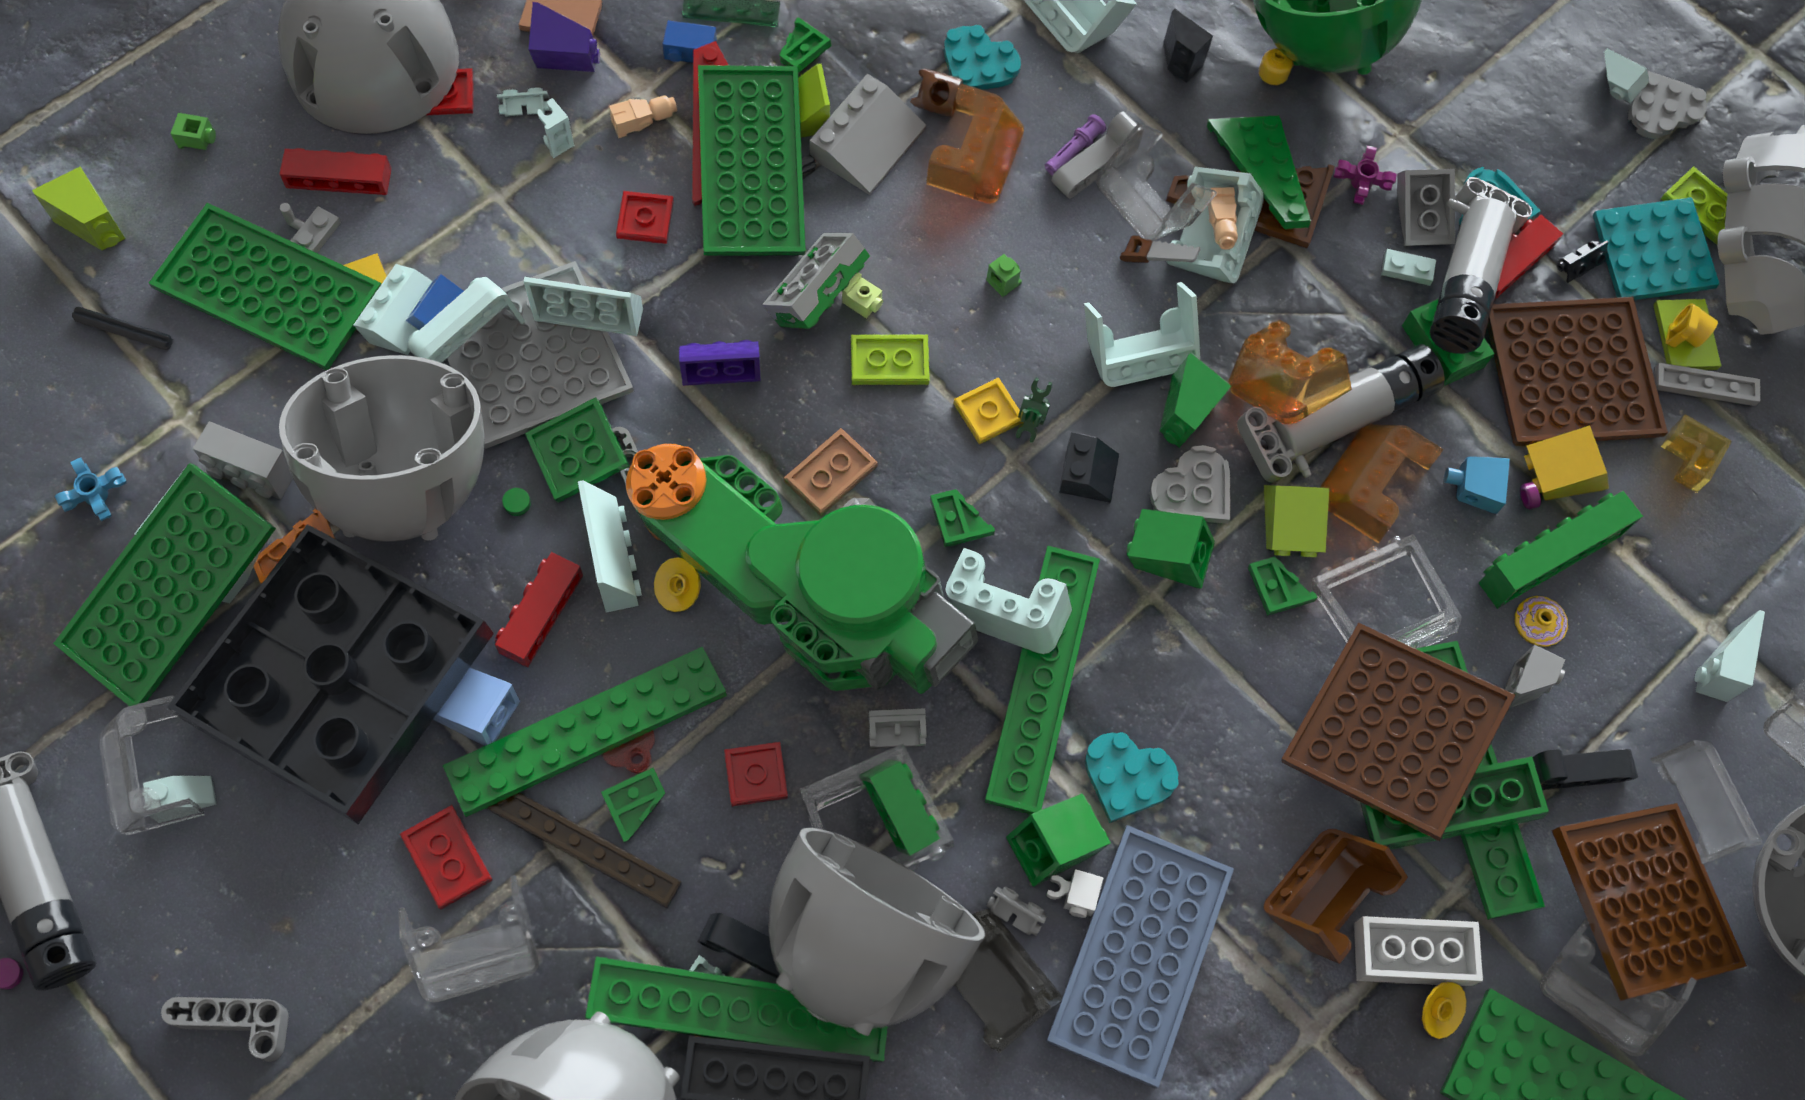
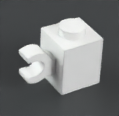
M1076 869L1071 876L1070 882L1054 875L1051 877L1050 882L1058 884L1060 890L1058 892L1048 890L1046 896L1050 899H1059L1066 895L1063 908L1070 910L1069 913L1073 916L1086 918V915L1092 916L1096 909L1103 877Z

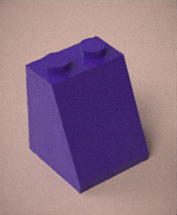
M538 2L532 3L528 50L536 68L595 72V65L600 63V49H597V40L593 39L591 30Z

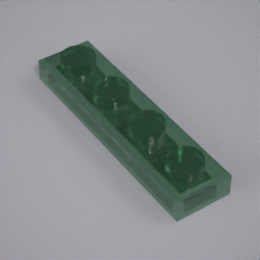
M684 0L682 16L683 18L778 27L781 6L780 1Z

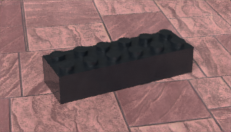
M689 1036L680 1099L866 1100L870 1056Z

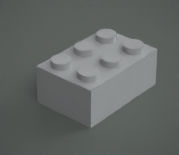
M210 421L193 447L194 452L199 457L198 461L205 465L207 468L206 472L217 479H222L223 477L230 479L234 485L242 489H246V487L255 489L256 493L268 499L273 496L281 500L293 479L283 450Z

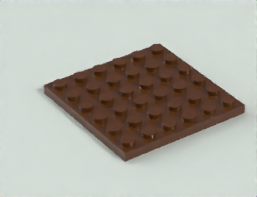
M1633 297L1493 304L1487 328L1492 350L1495 353V364L1514 446L1530 445L1587 426L1591 427L1595 441L1660 438L1668 433Z
M1358 623L1284 753L1282 763L1440 841L1513 703L1515 694Z
M1677 803L1561 826L1552 830L1620 1001L1747 967Z

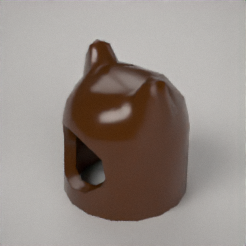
M920 69L918 74L922 77V82L919 87L918 96L911 98L910 103L914 107L952 118L962 92L963 79L929 69Z

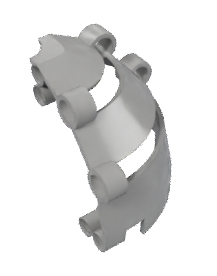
M1805 125L1800 127L1797 134L1774 136V132L1747 136L1743 140L1737 158L1726 160L1723 167V180L1727 191L1725 229L1720 230L1718 235V253L1725 268L1729 315H1739L1749 319L1757 327L1760 335L1777 333L1805 325V274L1796 266L1783 259L1767 255H1755L1752 235H1775L1794 240L1805 246V188L1786 184L1759 185L1762 179L1778 177L1780 170L1805 173Z

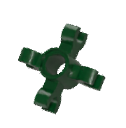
M1037 377L1031 385L1033 394H1030V396L1025 395L1018 418H1020V422L1024 423L1019 426L1016 432V438H1020L1023 431H1029L1031 433L1029 442L1031 443L1034 442L1037 436L1036 427L1039 424L1043 425L1050 403L1044 397L1048 396L1052 389V382L1048 383L1045 390L1039 389L1037 386L1039 378Z

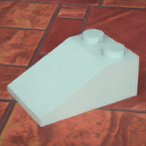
M1759 610L1734 628L1704 664L1697 669L1695 674L1697 693L1728 702L1753 686L1764 611Z

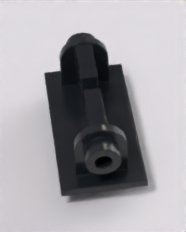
M1590 241L1577 249L1576 254L1572 252L1559 259L1556 266L1560 272L1564 271L1567 273L1566 282L1569 283L1577 277L1583 276L1594 267L1603 264L1607 258L1608 241L1601 244L1598 241Z

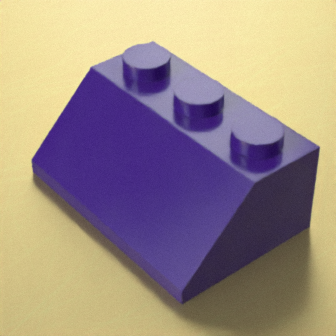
M742 340L738 343L719 341L704 345L690 343L679 348V363L683 386L761 381L758 341Z

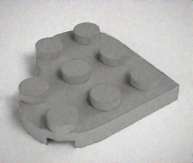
M1648 71L1649 83L1630 103L1628 110V120H1632L1634 126L1638 128L1636 130L1638 134L1646 138L1659 139L1660 136L1671 134L1675 127L1687 128L1688 125L1699 123L1707 111V102L1705 100L1707 95L1700 88H1695L1689 84Z
M1205 445L1192 447L1191 450L1185 452L1180 457L1177 467L1165 469L1163 473L1157 475L1153 480L1149 494L1154 510L1203 516L1206 522L1228 524L1230 521V469L1228 461L1216 453L1215 448Z

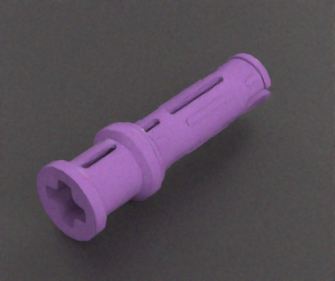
M1090 115L1088 122L1082 128L1079 127L1074 131V137L1045 163L1046 171L1053 176L1060 167L1073 159L1083 148L1091 146L1093 140L1107 130L1104 121L1097 115Z

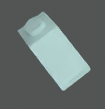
M1606 49L1604 55L1610 94L1617 100L1623 99L1631 103L1649 83L1647 68Z
M169 776L143 783L147 811L157 819L216 805L213 778L211 776Z

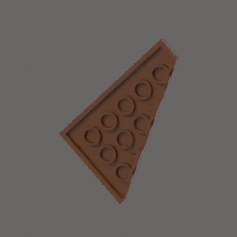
M1328 165L1325 168L1312 169L1311 166L1295 168L1311 219L1309 228L1284 229L1269 210L1270 205L1263 197L1262 208L1254 231L1308 248L1335 166ZM1174 176L1166 202L1187 209L1191 208L1194 198L1187 188L1190 176Z

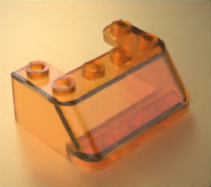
M960 83L955 97L957 103L956 110L973 115V119L961 149L940 145L933 150L928 163L926 184L984 203H994L999 200L1024 135V125L1000 96Z
M1277 320L1259 332L1251 334L1244 341L1228 383L1231 385L1230 391L1232 394L1254 407L1262 408L1267 415L1283 424H1294L1352 390L1345 354L1332 348H1323L1307 358L1287 347L1286 338L1291 334L1290 326L1281 320Z
M1369 424L1361 428L1320 486V488H1329L1328 511L1379 544L1399 515L1397 504L1381 493L1405 457L1429 470L1443 449L1404 425Z

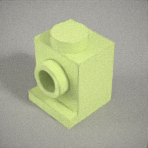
M858 272L849 281L848 287L842 291V303L867 319L872 312L876 313L883 303L882 290L862 278V274Z

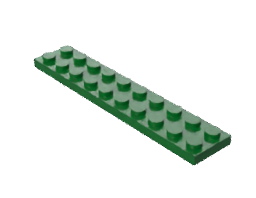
M1047 546L1039 581L1048 578L1065 583L1072 611L1056 647L1051 652L1041 654L1022 647L985 803L1027 814H1033L1042 810L1100 561L1099 558Z
M1458 641L1416 648L1468 673ZM1490 744L1479 767L1498 763L1492 744ZM1518 824L1461 835L1487 920L1545 907Z
M700 647L442 766L465 817H468L726 697V690L704 648Z
M602 957L595 958L585 1020H590L596 1012H602L609 1018L612 1024L731 1041L870 1056V1061H884L887 1027L873 1028L867 1036L859 1033L854 1028L822 1021L813 1016L789 990L784 989L778 984Z

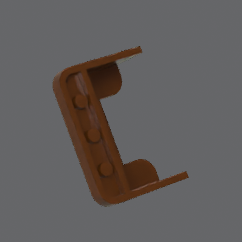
M1327 829L1318 835L1264 902V910L1271 920L1308 951L1340 964L1350 952L1352 946L1349 938L1345 934L1338 932L1370 891L1380 895L1394 894L1407 880L1408 876L1389 847L1338 829Z

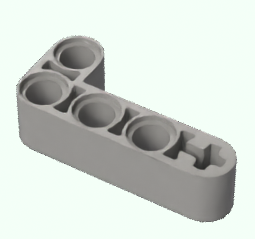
M1120 112L1110 122L1107 134L1060 167L1052 176L1051 182L1067 198L1074 197L1134 152L1138 145L1142 128L1126 112Z
M175 997L167 1000L161 1010L163 1020L167 1024L180 1029L251 1031L249 1050L253 1056L263 1061H275L283 1054L289 1016L287 1009L274 1000ZM211 1007H215V1016L211 1020L206 1021V1011ZM245 1007V1018L240 1022H236V1012L240 1008ZM276 1008V1018L266 1023V1013L270 1009ZM182 1009L192 1012V1016L180 1014L175 1017L176 1012H181ZM267 1039H272L273 1046L271 1050L262 1054V1043Z

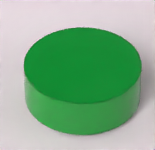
M521 488L508 490L502 499L506 512L513 516L525 514L531 506L528 493Z

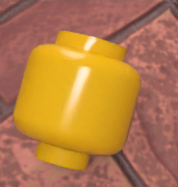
M1277 48L1268 50L1264 54L1259 66L1261 79L1270 85L1284 83L1288 79L1293 67V60Z

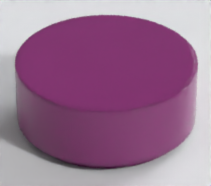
M1533 482L1521 485L1520 497L1525 508L1531 510L1540 507L1541 499L1536 485Z
M2 958L0 959V989H12L22 980L23 967L16 960Z

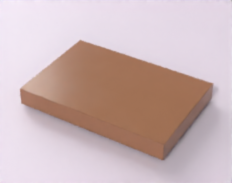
M527 0L519 22V28L522 31L530 32L532 3L538 2L590 29L593 36L602 8V0Z
M840 428L784 477V482L817 514L822 516L878 466V462Z

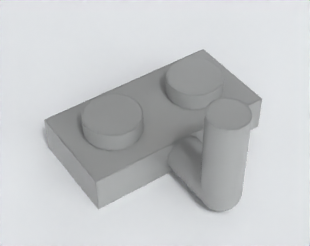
M288 203L280 205V210L286 223L298 230L290 241L316 253L319 252L341 224L339 217L319 206L306 222H303L295 217Z

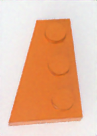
M312 510L314 513L303 522L300 520L293 526V530L282 539L275 540L259 553L254 569L261 584L307 524L335 539L328 520L324 518L319 510Z

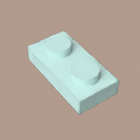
M1387 249L1384 253L1381 275L1430 286L1434 278L1436 259Z

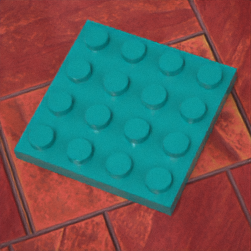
M1692 197L1597 210L1592 215L1600 243L1608 241L1606 263L1617 298L1633 297L1634 300L1716 289L1720 283Z

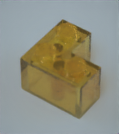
M1684 414L1671 428L1661 447L1684 460L1674 480L1697 493L1712 479L1732 441Z

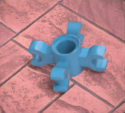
M81 457L72 461L71 465L78 477L74 481V489L55 495L58 505L62 506L66 512L85 501L91 505L95 515H98L101 521L111 517L105 500L108 497L109 489L120 487L127 483L123 473H120L118 467L109 469L104 475L97 477L91 473L88 465L84 464ZM95 486L92 491L87 492L91 487Z

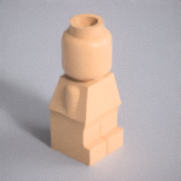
M661 96L651 99L649 104L646 100L629 99L609 106L617 136L621 138L627 136V133L641 131L651 125L653 119L659 121L671 117L673 112H677V106L673 97Z
M1234 187L1210 188L1209 222L1214 228L1215 242L1224 250L1233 248L1238 239L1236 228L1237 204L1235 203Z

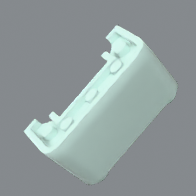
M1195 167L1193 174L1187 182V188L1194 199L1180 241L1173 240L1171 243H1174V245L1180 244L1181 246L1187 245V247L1194 246V248L1200 247L1201 250L1195 262H1166L1169 265L1216 280L1235 283L1239 278L1262 208L1263 191L1249 173ZM1234 187L1238 239L1234 247L1228 250L1221 249L1215 242L1214 228L1209 222L1208 199L1210 188Z

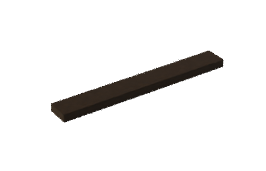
M517 793L485 808L665 908L669 907L682 884L680 880L521 793Z

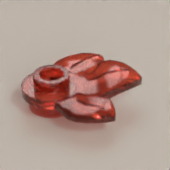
M650 731L603 753L604 760L610 766L625 767L632 773L645 771L651 764L650 750L655 744L654 732ZM635 756L643 758L638 764L633 763L632 759Z

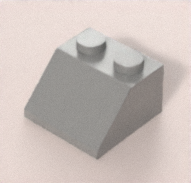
M1536 645L1532 646L1515 662L1504 690L1515 694V699L1510 708L1536 700L1542 694H1548L1554 684L1559 685L1565 674V670L1562 667L1566 659Z

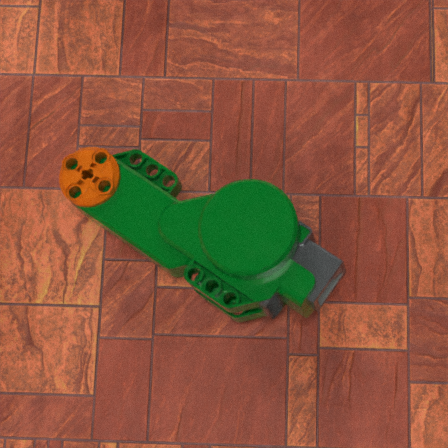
M661 444L647 450H641L633 457L632 465L626 477V490L630 501L652 536L657 540H661L677 555L686 560L700 575L756 623L762 625L773 624L776 632L780 635V640L786 652L828 689L841 691L873 687L876 690H880L897 674L919 694H923L932 685L937 687L977 644L978 636L975 623L944 598L940 578L925 566L921 545L915 532L904 519L890 510L873 505H853L837 509L816 521L776 524L774 522L780 517L783 510L777 492L732 455L699 459L689 447L677 444ZM730 469H735L733 473L728 475L725 474L726 471ZM748 485H754L751 490L744 491V488ZM774 501L771 506L763 507L764 503ZM781 622H788L785 625L779 624ZM841 672L840 676L835 679L828 678L830 673Z

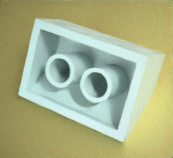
M395 264L354 323L355 328L369 344L408 355L410 352L407 347L409 337L418 329L405 320L428 289L432 280L415 269Z

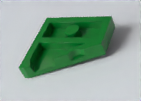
M798 17L794 22L795 28L792 33H789L786 39L787 43L782 48L779 57L780 62L785 66H798L799 73L831 47V39Z
M956 489L930 496L931 505L945 547L994 535V527L991 524L988 525L979 516V512L972 505L968 504Z
M1275 556L1250 563L1248 566L1267 616L1315 602L1318 598L1313 591L1310 593L1299 583L1300 579L1292 572L1287 571Z
M654 767L601 792L624 843L629 841L665 795Z

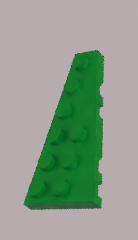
M1280 116L1208 119L1206 127L1210 132H1215L1218 136L1217 141L1221 146L1227 148L1230 152L1231 160L1241 173L1252 175L1262 189L1263 197L1270 205L1269 210L1284 229L1309 228L1311 219Z

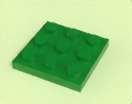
M596 397L525 433L557 503L579 493V481H585L594 485L630 467L605 412Z

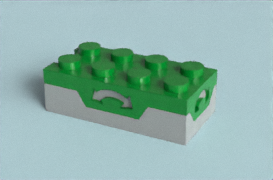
M823 233L762 305L780 327L809 329L816 325L820 315L833 305L835 297L848 287L851 278L863 269L864 263L870 255L854 233Z

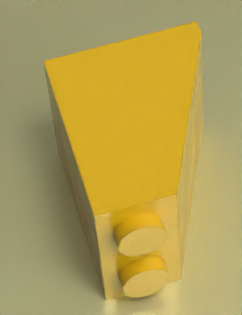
M1590 426L1527 445L1528 455H1524L1528 470L1534 469L1536 478L1532 479V482L1536 485L1539 493H1542L1544 500L1609 489L1607 471Z

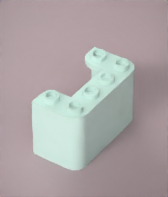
M964 548L946 585V593L950 603L975 623L976 630L1036 653L1045 654L1051 652L1056 647L1072 611L1066 584L1054 579H1043L1035 585L1029 599L984 583L985 561L983 557L977 552Z

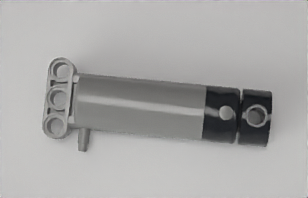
M1471 177L1466 181L1456 194L1455 200L1451 198L1447 201V206L1463 214V218L1430 327V337L1435 345L1442 350L1457 354L1473 352L1480 347L1486 332L1512 233L1517 232L1532 214L1531 207L1525 201L1476 177Z
M1423 344L1416 345L1268 415L1262 408L1253 407L1239 417L1237 427L1262 477L1266 481L1271 483L1278 482L1289 475L1292 470L1291 461L1293 460L1303 477L1307 478L1312 473L1304 455L1412 405L1416 401L1441 391L1445 381L1443 368L1439 359L1429 347ZM1249 417L1255 419L1257 423L1256 427L1249 423ZM1261 440H1264L1268 444V450H1265L1261 446ZM1273 463L1280 467V474L1273 470Z
M20 751L0 758V898L21 955L24 957V963L34 989L49 990L82 978L95 968L96 961L87 937L83 935L84 929L28 786L37 779V766L30 754ZM21 765L29 766L28 769L24 772H15V770Z

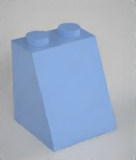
M469 668L433 720L486 746L497 740L520 700L512 684Z

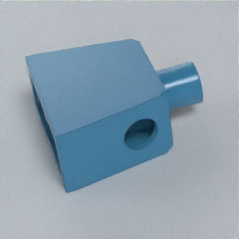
M1467 457L1459 469L1449 467L1446 469L1444 483L1457 485L1456 498L1458 501L1497 514L1506 504L1510 459Z

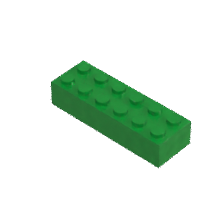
M1624 491L1615 496L1609 493L1598 501V505L1594 507L1588 505L1577 513V517L1573 519L1567 517L1556 525L1557 528L1553 531L1546 529L1535 537L1536 540L1529 544L1528 541H1525L1517 546L1511 555L1508 556L1505 553L1492 562L1493 565L1483 571L1485 576L1478 583L1498 609L1619 539L1643 515Z
M1532 756L1478 767L1441 839L1543 819L1549 810ZM1360 802L1370 841L1387 846L1390 850L1436 841V839Z

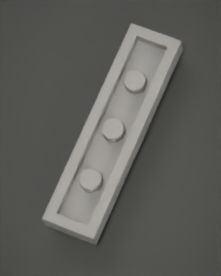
M1658 363L1655 366L1657 390L1756 406L1760 402V379Z

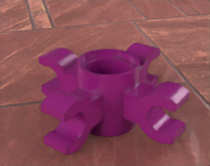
M1366 147L1362 160L1357 166L1350 164L1346 160H1339L1337 167H1335L1333 177L1351 179V184L1356 189L1353 203L1363 205L1372 185H1377L1383 190L1391 191L1393 183L1395 184L1396 173L1379 171V166L1374 161L1377 150L1375 147Z

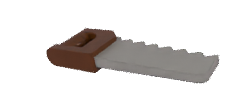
M1131 236L1125 251L1120 255V259L1124 262L1148 263L1149 260L1195 262L1201 249L1200 247L1194 248V246L1187 247V245L1181 246L1180 244L1174 245V243L1155 242L1149 236ZM1137 246H1141L1139 252L1136 253Z

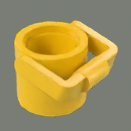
M1690 303L1678 314L1673 323L1669 325L1665 343L1675 348L1682 342L1687 341L1697 348L1711 336L1717 327L1718 321L1698 306Z

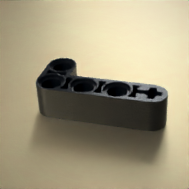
M1555 749L1540 752L1532 757L1542 790L1620 783L1638 778L1631 749L1562 755L1561 750Z
M722 913L710 914L698 939V943L713 951L725 952L778 979L780 974L774 962L769 936Z

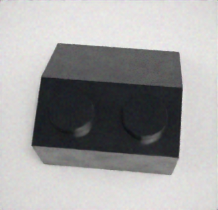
M1174 9L1171 13L1164 38V48L1168 70L1174 76L1181 78L1187 83L1204 66L1213 35L1177 9Z
M1071 432L1059 493L1111 503L1119 453L1097 437Z

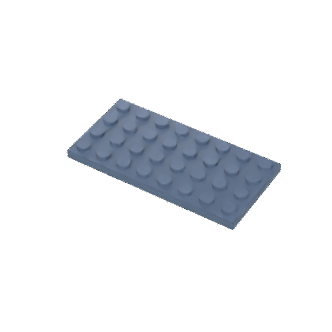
M1127 825L1046 1042L1151 1087L1159 1088L1234 869Z

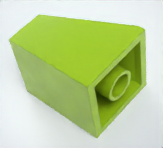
M81 166L32 190L53 222L101 251L113 247L118 242L126 239Z
M1264 485L1266 549L1274 550V555L1290 556L1291 551H1301V556L1317 557V552L1326 553L1329 488Z

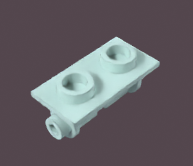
M530 88L528 92L518 93L517 90H505L503 94L497 95L498 100L503 102V104L499 105L500 115L505 114V117L523 115L522 106H527L528 115L538 114V109L542 110L543 114H545V111H550L547 101H544V99H549L548 92L543 91L542 88Z

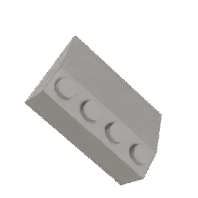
M866 74L810 139V155L816 162L870 195L926 129V124L887 85Z

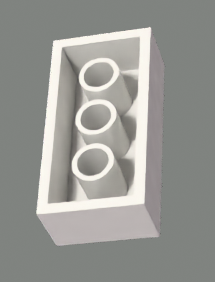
M1366 916L1354 922L1357 981L1439 985L1442 982L1450 981L1460 986H1473L1483 981L1479 922Z

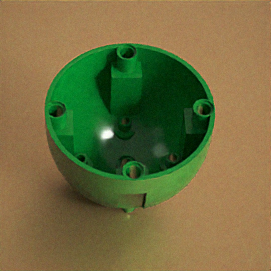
M1253 0L1262 27L1271 37L1276 47L1293 60L1294 65H1301L1312 70L1327 73L1357 70L1359 74L1365 75L1371 72L1372 63L1380 60L1392 51L1404 38L1417 16L1422 0Z

